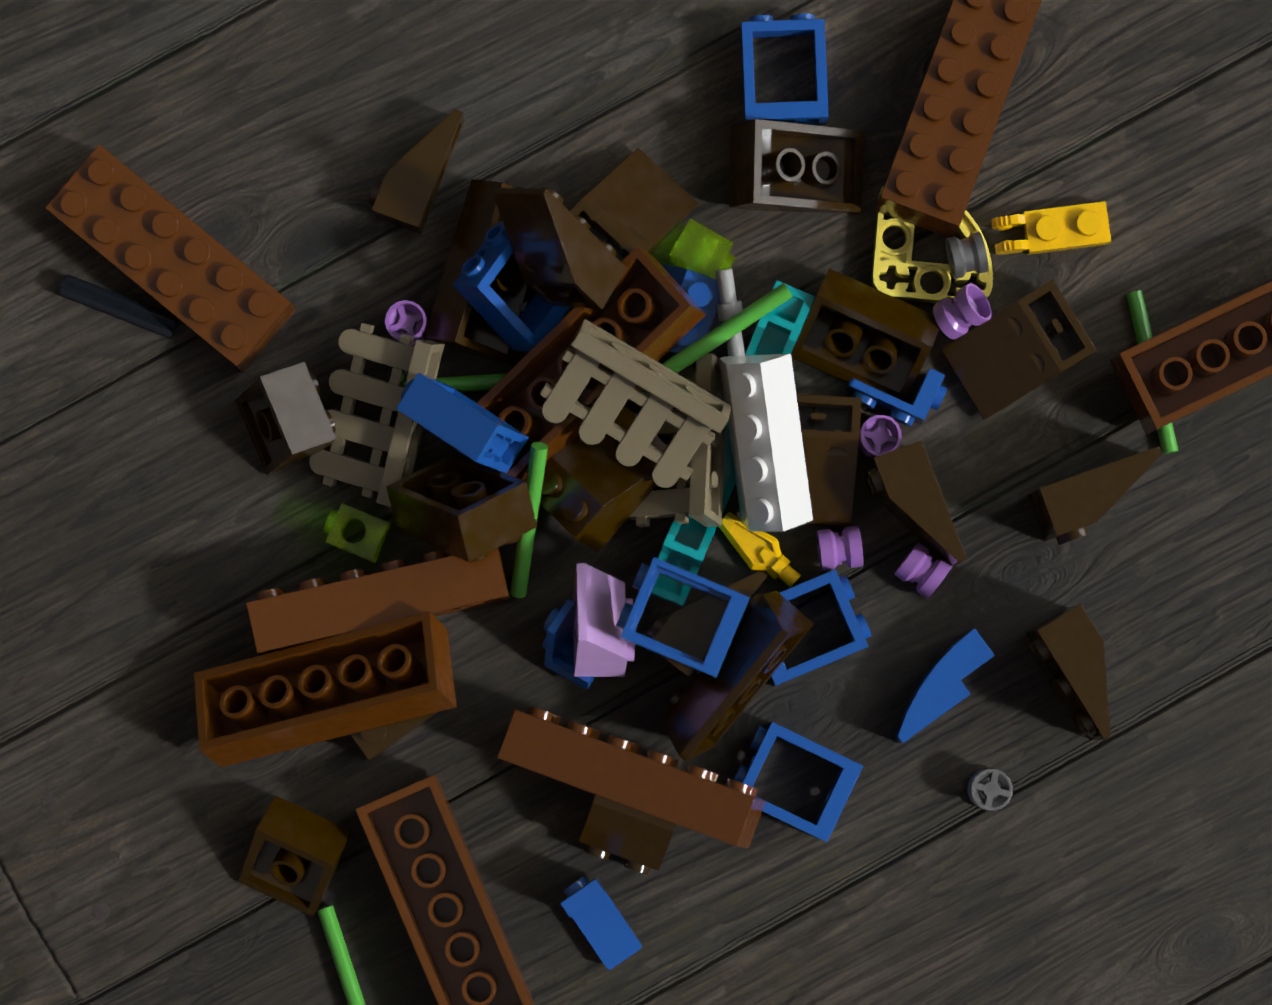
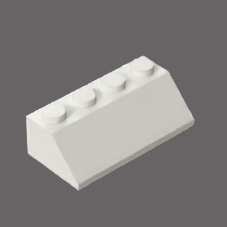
M791 354L724 356L719 358L724 399L727 404L731 405L728 428L741 522L749 531L783 532L812 521V508Z

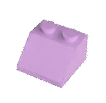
M577 563L573 601L576 602L573 628L574 677H625L627 661H634L635 644L620 638L623 629L616 627L625 603L633 605V598H625V582L585 563Z

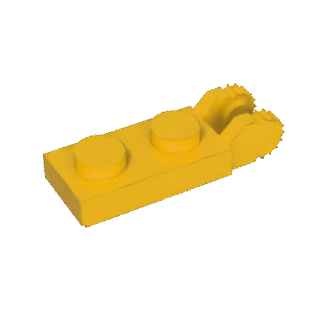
M1106 201L1025 211L1023 214L1000 216L991 219L992 228L995 230L1024 227L1025 240H1006L996 244V255L1027 252V255L1107 245L1112 242Z

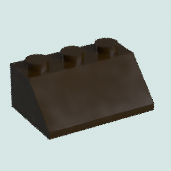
M829 268L791 352V357L848 383L851 378H854L905 402L934 344L939 326L933 314Z

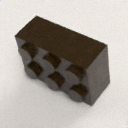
M454 453L386 486L398 532L467 562L482 560L488 556V552L504 544L519 541L523 534L537 527L527 481Z

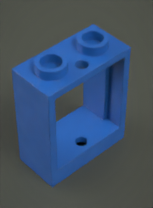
M802 13L791 15L790 20L773 21V16L756 15L749 17V22H742L740 45L744 122L759 119L815 126L826 125L829 112L824 19H815L813 14ZM813 36L816 101L755 103L753 38Z
M498 222L486 232L483 244L475 255L463 264L461 274L452 286L514 351L530 352L562 320L570 307L550 306L536 293L521 316L518 317L489 286L513 253L503 222Z
M420 372L406 384L401 393V402L396 408L475 462L504 473L509 471L529 438L452 386Z
M655 557L650 566L642 563L632 586L640 590L634 605L625 603L616 627L623 629L620 638L716 678L750 597ZM659 574L728 602L704 661L635 632Z
M836 569L782 591L780 594L789 601L829 585L853 642L790 669L786 668L783 661L770 677L773 687L869 647L866 642V638L871 637L868 624L862 613L855 616L849 600L855 598L853 589L847 576L839 577Z
M770 722L767 729L759 726L749 746V749L755 751V754L749 766L740 765L733 780L753 787L776 737L841 767L814 824L767 801L763 808V812L828 842L863 766L774 722Z

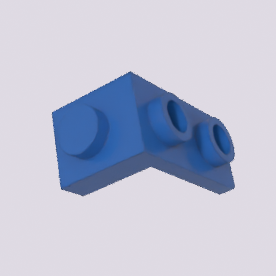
M930 368L926 372L911 405L854 378H851L846 390L853 393L852 397L862 398V406L874 409L877 404L891 411L889 417L911 427L913 422L921 425L930 408L938 410L947 388L941 386L945 375Z
M568 598L561 610L556 607L552 610L544 624L543 629L547 631L542 644V648L545 649L544 666L588 690L595 677H574L573 628L576 602Z
M583 876L563 890L567 897L561 900L560 904L568 916L574 919L607 969H613L641 949V942L596 877L588 882Z

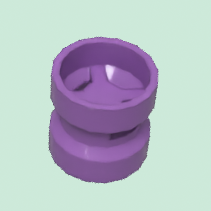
M971 283L960 288L956 293V297H946L935 303L933 314L942 332L951 339H957L966 334L971 325L979 326L990 320L992 309L982 290Z
M403 300L396 302L389 308L385 317V325L393 340L399 341L401 334H406L414 337L412 345L415 346L416 340L425 339L424 335L428 325V318L420 305L413 301Z
M875 415L869 418L860 428V451L866 457L873 459L896 450L902 440L899 424L893 418L886 415Z
M858 525L845 527L841 536H839L838 532H832L830 529L816 531L821 572L834 570L838 565H842V561H845L849 568L863 567V548Z
M918 541L896 569L894 575L903 582H917V592L928 599L941 584L952 566L943 559L932 561L933 557L929 554V549Z

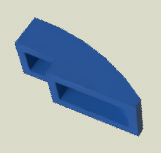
M975 628L969 630L953 643L930 667L918 684L901 716L894 737L898 743L906 742L971 694L961 680L995 656Z

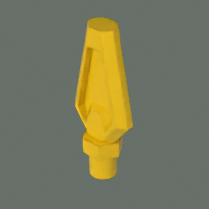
M730 512L724 516L722 525L718 527L748 567L755 571H767L773 579L779 578L791 588L801 575L789 565L791 561L781 554L778 539L764 531H749L741 522V518Z

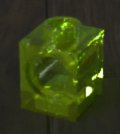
M689 219L669 255V261L681 268L716 279V270L731 268L736 257L731 255L730 252L734 243L698 222Z
M342 503L339 511L331 510L324 525L323 533L328 534L326 543L376 563L391 524ZM352 521H361L366 527V534L358 543H349L344 537V529Z

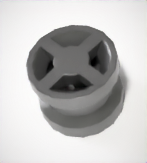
M979 231L973 232L968 238L961 240L956 237L946 238L947 259L954 279L962 278L966 272L975 271L978 274L988 272L986 248Z
M984 768L971 776L967 784V793L975 806L983 810L996 811L1009 803L1013 794V786L1010 778L1004 772L997 769Z

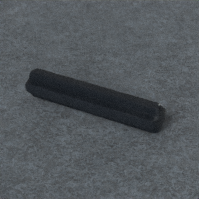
M66 275L61 282L59 293L65 298L167 338H171L177 329L179 320L174 315L72 275Z

